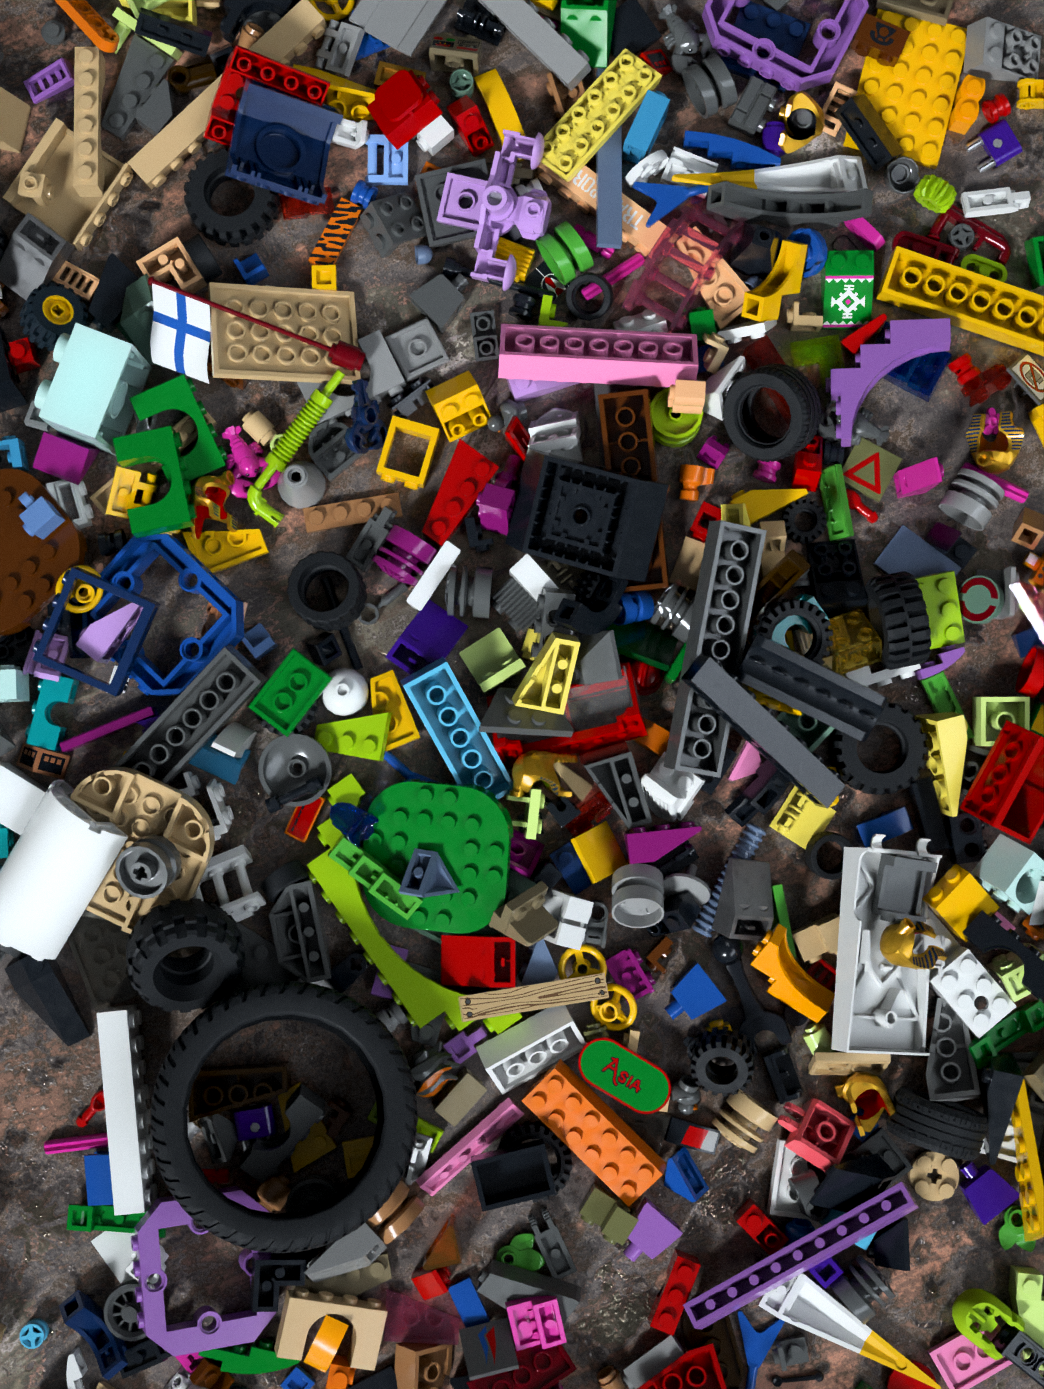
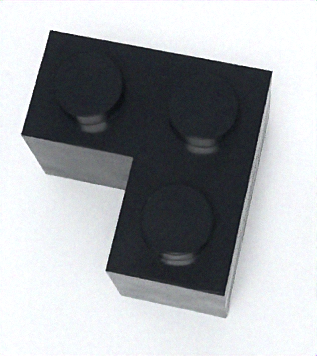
M253 1253L250 1293L252 1312H278L279 1286H305L306 1258L303 1253Z

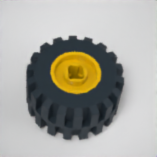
M51 282L47 286L41 284L37 289L35 288L23 304L19 315L22 317L19 321L20 326L25 327L23 329L24 335H29L31 343L37 342V347L43 349L45 346L48 351L54 350L56 342L62 333L71 335L75 324L78 323L86 326V319L88 318V313L84 312L86 305L85 303H80L82 298L79 294L75 296L73 289L69 287L67 290L64 288L65 285L60 283L58 286H55L54 282Z

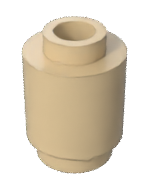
M251 410L242 419L244 422L242 428L258 444L261 443L264 447L278 434L275 426L259 410L255 413Z

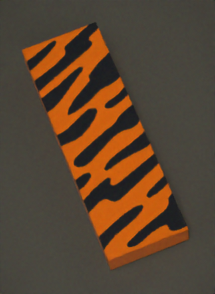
M341 197L308 259L310 264L335 265L363 212V208Z

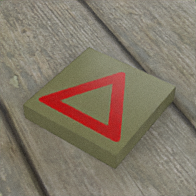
M861 437L860 444L853 446L842 467L845 485L879 502L902 458Z

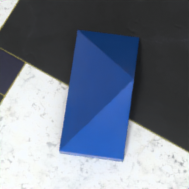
M681 1147L668 1158L664 1186L687 1200L696 1202L709 1190V1187L687 1148Z

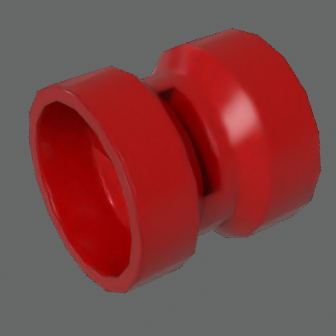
M969 353L962 355L948 365L950 371L956 373L960 386L981 374L980 369L972 364V357Z

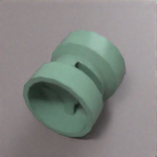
M465 69L454 71L449 79L452 97L456 100L465 95L471 98L474 93L472 74Z

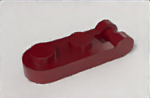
M909 231L899 232L894 237L891 245L892 251L896 246L937 260H940L938 258L941 253L946 256L943 262L952 265L960 253V250L956 247Z

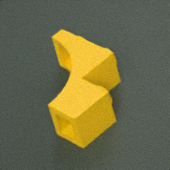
M789 239L782 240L780 253L772 271L759 286L745 292L742 317L759 322L778 320L782 295L800 293L808 244Z

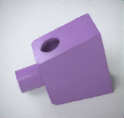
M645 1197L636 1210L639 1221L628 1237L631 1243L623 1253L633 1262L642 1252L651 1259H654L683 1234L682 1229Z

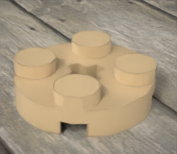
M931 1150L921 1152L922 1154L911 1161L910 1164L913 1169L908 1172V1179L914 1191L922 1198L930 1201H940L952 1197L959 1183V1170L955 1161L949 1156ZM933 1169H937V1173L940 1176L932 1182L931 1178L927 1177V1175L932 1173Z

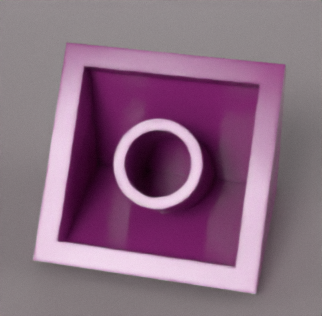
M56 431L43 432L33 468L79 485L99 454L100 449Z
M513 829L509 869L529 879L545 845L534 839H526L523 833Z

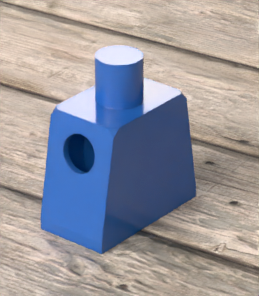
M695 961L669 989L675 1000L664 1009L673 1020L684 1011L691 1019H695L727 1000Z

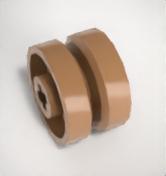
M402 1179L388 1201L383 1204L372 1218L365 1222L370 1228L382 1223L378 1229L377 1236L385 1244H389L403 1233L425 1207V1204L417 1195L405 1200L410 1188Z

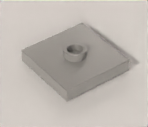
M428 317L384 338L406 382L450 361Z

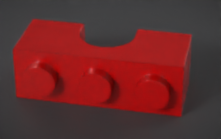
M675 1248L666 1271L667 1277L660 1296H656L648 1316L650 1327L672 1336L674 1335L684 1310L683 1304L688 1300L701 1266L698 1257Z

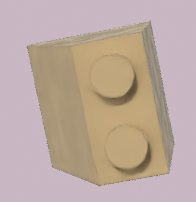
M0 87V149L21 153L31 107L2 87Z

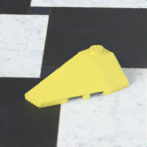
M955 712L915 715V720H920L923 725L921 727L922 732L927 734L928 740H925V747H929V760H927L926 766L927 769L931 770L936 779L933 781V786L942 814L955 817L958 814L968 740L966 732L968 730L967 721L963 714Z

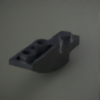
M768 760L755 771L759 777L724 810L741 827L748 823L758 812L765 815L791 783Z

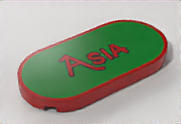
M609 1037L592 1039L582 1047L578 1057L579 1071L584 1080L590 1085L641 1114L655 1113L668 1102L671 1094L670 1080L665 1071L653 1062Z

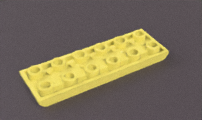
M625 48L544 136L545 147L541 163L549 167L566 182L571 181L637 109L647 91H653L656 88L662 75Z

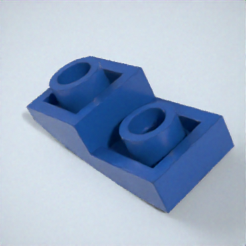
M905 805L882 812L881 816L858 822L856 825L865 848L870 847L871 838L874 834L886 835L882 839V842L914 828Z

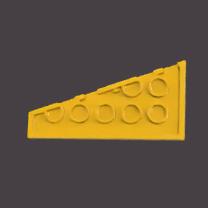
M1023 1079L1011 1115L1017 1160L1015 1177L1017 1182H1019L1025 1241H1035L1044 1237V1185L1025 1080Z

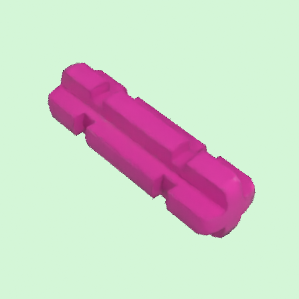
M580 224L574 226V229L587 247L597 253L601 252V256L606 259L612 257L615 252L614 248L596 247V235L589 230L586 232L585 228Z

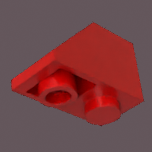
M467 95L446 107L456 130L472 156L476 157L494 146L477 105Z
M815 436L810 444L795 453L792 470V489H807V491L816 492L822 472L823 437Z
M751 1198L733 1214L736 1222L769 1255L776 1253L789 1240L773 1220Z
M436 1257L412 1272L411 1280L422 1298L427 1300L449 1291L450 1275L452 1273L445 1261L441 1263L439 1258Z

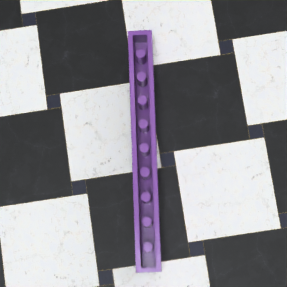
M900 1182L683 1304L694 1328L702 1330L919 1207L906 1184Z

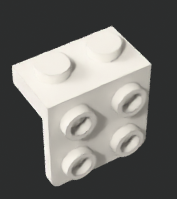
M214 778L209 781L206 789L217 818L211 820L216 841L221 838V834L229 831L234 815L229 805L226 806L223 797L226 795L221 782L217 783Z

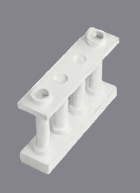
M240 845L211 857L193 898L204 901L200 885L207 880L213 879L220 908H223V911H226L233 918L246 912H255L261 906L266 905L265 899L258 891L253 893L245 867L247 864L252 863L253 859L248 849L244 845ZM236 870L244 897L230 902L222 876L229 871Z

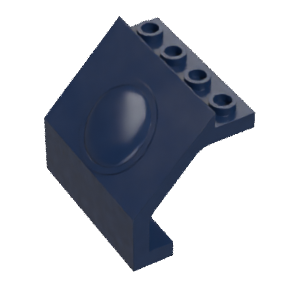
M247 77L235 114L225 176L317 206L319 203L325 204L327 192L324 188V179L329 149L336 126L341 124L343 118L341 110L324 103L322 106Z

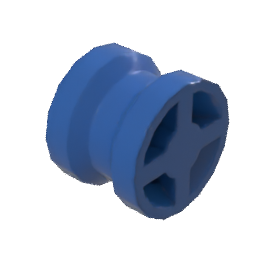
M359 180L353 189L350 201L354 204L360 203L366 209L370 202L375 201L378 188L375 186L369 187L365 181Z

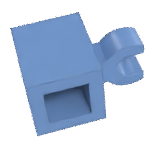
M25 491L18 497L20 502L27 508L19 517L24 522L22 527L30 536L36 535L44 540L65 521L54 505L42 496L35 500L32 495L29 496Z

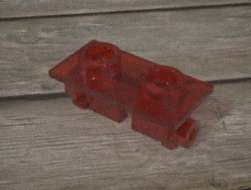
M1003 363L995 364L982 373L985 379L984 382L977 376L963 385L964 387L961 389V392L965 397L970 396V407L977 403H983L991 394L1005 389L1010 384L1011 375L1006 371Z
M599 791L579 807L582 813L565 825V827L573 837H576L593 827L591 824L593 819L598 823L608 814L610 815L613 807Z

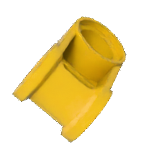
M1034 78L1019 80L1017 82L1019 100L1016 103V107L1023 110L1044 109V80Z

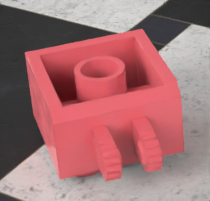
M813 1098L804 1103L801 1108L793 1103H785L783 1110L796 1118V1120L794 1121L784 1115H780L777 1120L781 1126L790 1131L784 1146L825 1173L833 1164H840L856 1123L819 1099Z

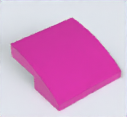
M535 1296L505 1302L516 1351L540 1344L542 1349L567 1343L556 1296Z

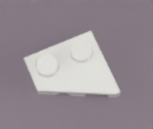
M752 320L725 327L718 331V334L724 337L728 344L740 342L742 337L745 336L757 339L766 336L765 332L777 325V320L754 322Z

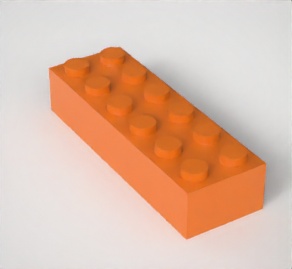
M561 1059L527 1090L521 1100L628 1207L663 1175L667 1163Z

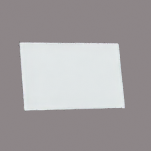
M104 1231L91 1241L121 1285L126 1281L133 1280L134 1278L125 1269L134 1260L131 1257V1254L134 1252L131 1247V1236L135 1235V1233ZM153 1276L148 1282L154 1284L158 1281L159 1277L156 1279Z

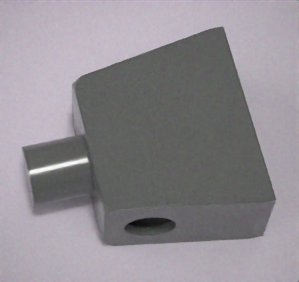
M461 273L451 281L443 274H439L409 295L410 301L443 334L466 303L465 297L460 292L469 285V282Z

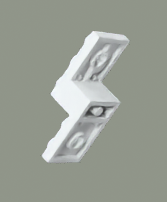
M928 908L927 925L933 928L936 935L944 936L945 954L947 956L942 976H938V968L930 969L929 986L937 996L945 999L977 1038H980L1017 1006L968 948L962 947ZM978 996H984L987 1002L986 1006L983 1009H976L974 1005L975 999Z

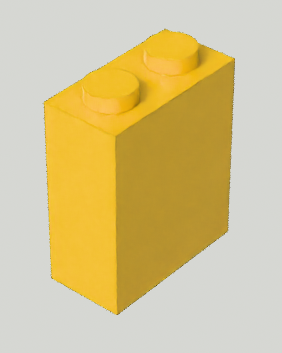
M955 864L922 898L947 928L965 943L969 940L964 937L962 932L982 910L988 915L990 912L994 914L1000 908L977 880L958 864Z

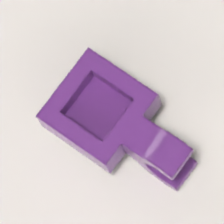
M480 1025L469 1035L463 1029L444 1043L443 1046L448 1053L452 1054L451 1057L455 1063L461 1064L477 1052L475 1043L483 1039L488 1032L483 1025Z

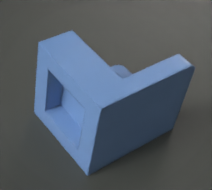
M258 623L245 633L242 642L257 660H260L278 646L261 623Z

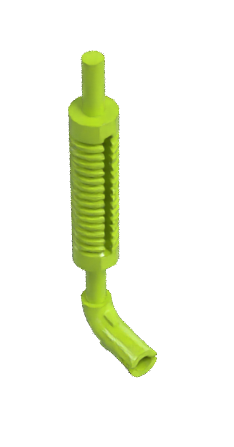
M338 369L322 391L316 388L310 395L311 399L307 400L308 403L305 402L306 407L302 406L303 410H300V414L296 415L297 418H294L295 422H291L292 425H289V429H286V433H283L284 437L281 436V440H278V444H275V448H272L273 452H269L264 460L268 463L267 467L253 485L250 484L247 491V500L254 514L261 516L275 528L279 521L283 519L284 514H281L266 503L267 500L262 497L263 492L261 490L276 470L279 472L283 471L287 462H290V458H293L292 454L295 455V451H298V447H301L300 443H304L303 439L306 440V436H309V432H312L311 428L315 427L314 424L317 425V421H320V417H323L322 413H325V409H328L332 404L333 400L329 397L345 376Z

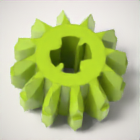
M931 174L924 175L920 179L913 195L916 198L915 200L929 211L946 213L954 203L957 193L954 186L950 185L948 181Z

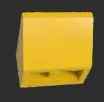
M469 370L425 391L449 442L487 425V421L491 417L479 386Z

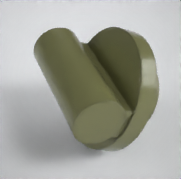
M600 1021L587 1024V1029L582 1031L586 1043L592 1039L609 1037L606 1032L607 1026H601Z

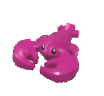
M232 425L222 433L223 439L230 440L232 451L231 454L227 455L228 459L225 460L226 468L229 470L235 465L232 472L235 483L228 487L231 494L237 498L246 499V487L250 486V484L253 485V483L240 477L242 475L255 477L259 467H263V472L268 463L264 460L265 457L256 455L264 453V450L261 449L262 447L256 441L247 445L243 438L239 436L242 428L239 425L236 427ZM276 470L263 489H270L277 484L281 472Z

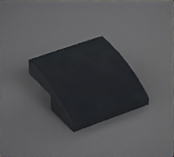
M628 0L616 8L610 51L615 58L625 48L634 55H637L640 51L644 52L662 37L637 0Z

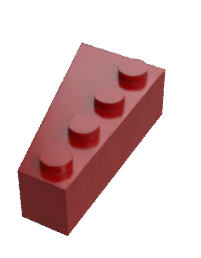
M459 439L422 530L423 536L440 548L446 541H450L465 518L475 507L477 496L480 491H484L486 483L491 484L496 474L500 472L499 466L461 439Z

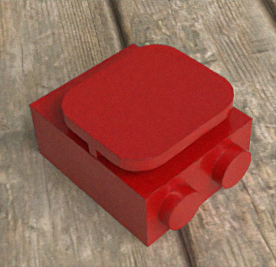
M400 70L377 88L375 100L366 107L385 137L397 150L443 113L437 105L441 102L432 89L428 92L427 89L430 88V85L422 75L417 77L412 70L409 72L407 70Z

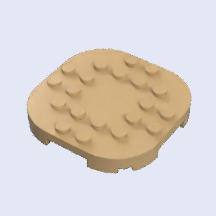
M127 767L106 768L80 782L72 792L70 799L96 822H112L128 836V839L85 910L121 926V931L131 934L137 921L143 915H149L151 909L161 904L163 906L169 904L170 900L179 898L181 901L193 898L210 862L215 844L214 828L209 815L202 805L188 794L140 771ZM152 834L163 836L171 841L179 851L182 861L181 872L172 884L154 898L141 899L134 897L126 892L118 882L115 872L116 861L121 852L141 837Z

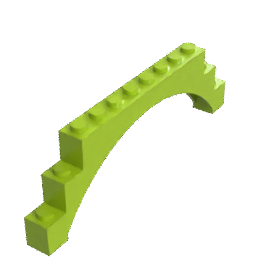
M351 773L327 790L330 794L327 797L328 801L335 810L340 808L341 811L317 827L320 832L317 834V837L325 847L329 845L331 848L307 864L309 878L314 884L319 882L323 888V891L320 892L328 904L333 903L337 908L335 915L342 924H348L352 930L349 932V935L356 945L362 944L366 950L363 955L369 964H376L380 970L377 973L378 977L385 986L389 984L394 990L391 994L399 1006L402 1004L408 1011L405 1015L413 1027L418 1025L419 1028H422L445 1011L447 1016L444 1019L451 1029L457 1028L458 1031H461L473 1022H462L458 997L468 994L440 985L418 972L403 960L383 938L369 915L358 881L348 874V870L328 856L330 850L343 834L354 842L357 815L362 798L367 793ZM521 1013L485 1018L483 1022L491 1033L496 1031L497 1034H500L523 1016Z

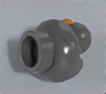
M511 399L503 400L500 405L501 416L492 415L487 421V426L491 431L500 433L503 426L508 427L512 417L517 416L520 422L526 420L527 410L522 401L515 402Z
M690 1075L681 1076L680 1080L671 1085L670 1098L673 1101L679 1102L678 1109L683 1115H690L694 1110H697L698 1105L696 1103H698L701 1097L699 1086L695 1083V1078Z

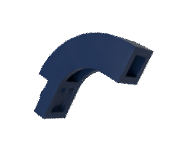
M77 1290L59 1305L64 1324L77 1331L93 1350L102 1377L110 1380L128 1365L124 1354L127 1350L124 1340L117 1338L110 1332L104 1320V1311L96 1302L80 1290Z

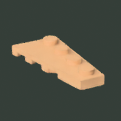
M694 226L677 240L676 244L708 310L713 309L714 322L720 331L742 314L744 294L750 290L700 230Z

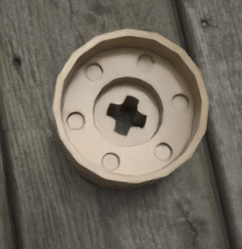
M739 1089L738 1094L733 1095L731 1093L726 1100L734 1110L730 1113L720 1108L718 1111L727 1120L724 1122L714 1117L711 1122L720 1131L721 1135L739 1148L755 1153L758 1148L750 1139L753 1138L762 1143L763 1138L756 1130L759 1127L770 1132L778 1117L757 1100Z

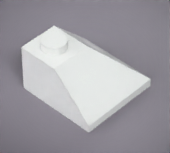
M740 355L720 369L716 375L713 374L707 379L703 412L722 421L724 420V399L732 383L747 372L745 357Z

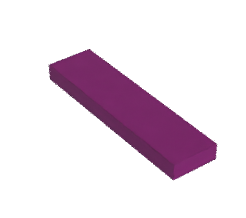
M145 707L60 742L62 752H71L138 724L136 723L138 721L158 716V712L155 707Z

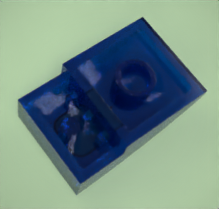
M885 322L874 344H885V329L890 328L889 322ZM943 351L910 359L892 369L882 378L929 402L951 362L952 354Z

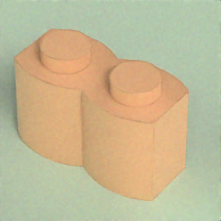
M675 379V384H670L667 407H672V413L702 414L705 403L706 381Z

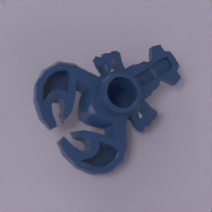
M358 379L352 381L353 384H351V389L355 391L353 407H351L353 424L351 428L346 430L345 440L352 452L364 454L369 450H376L384 446L388 429L387 425L378 418L380 410L377 400L370 401L366 388L369 384L367 380ZM369 432L368 442L374 441V443L368 448H364L362 445L367 444V441L363 435Z

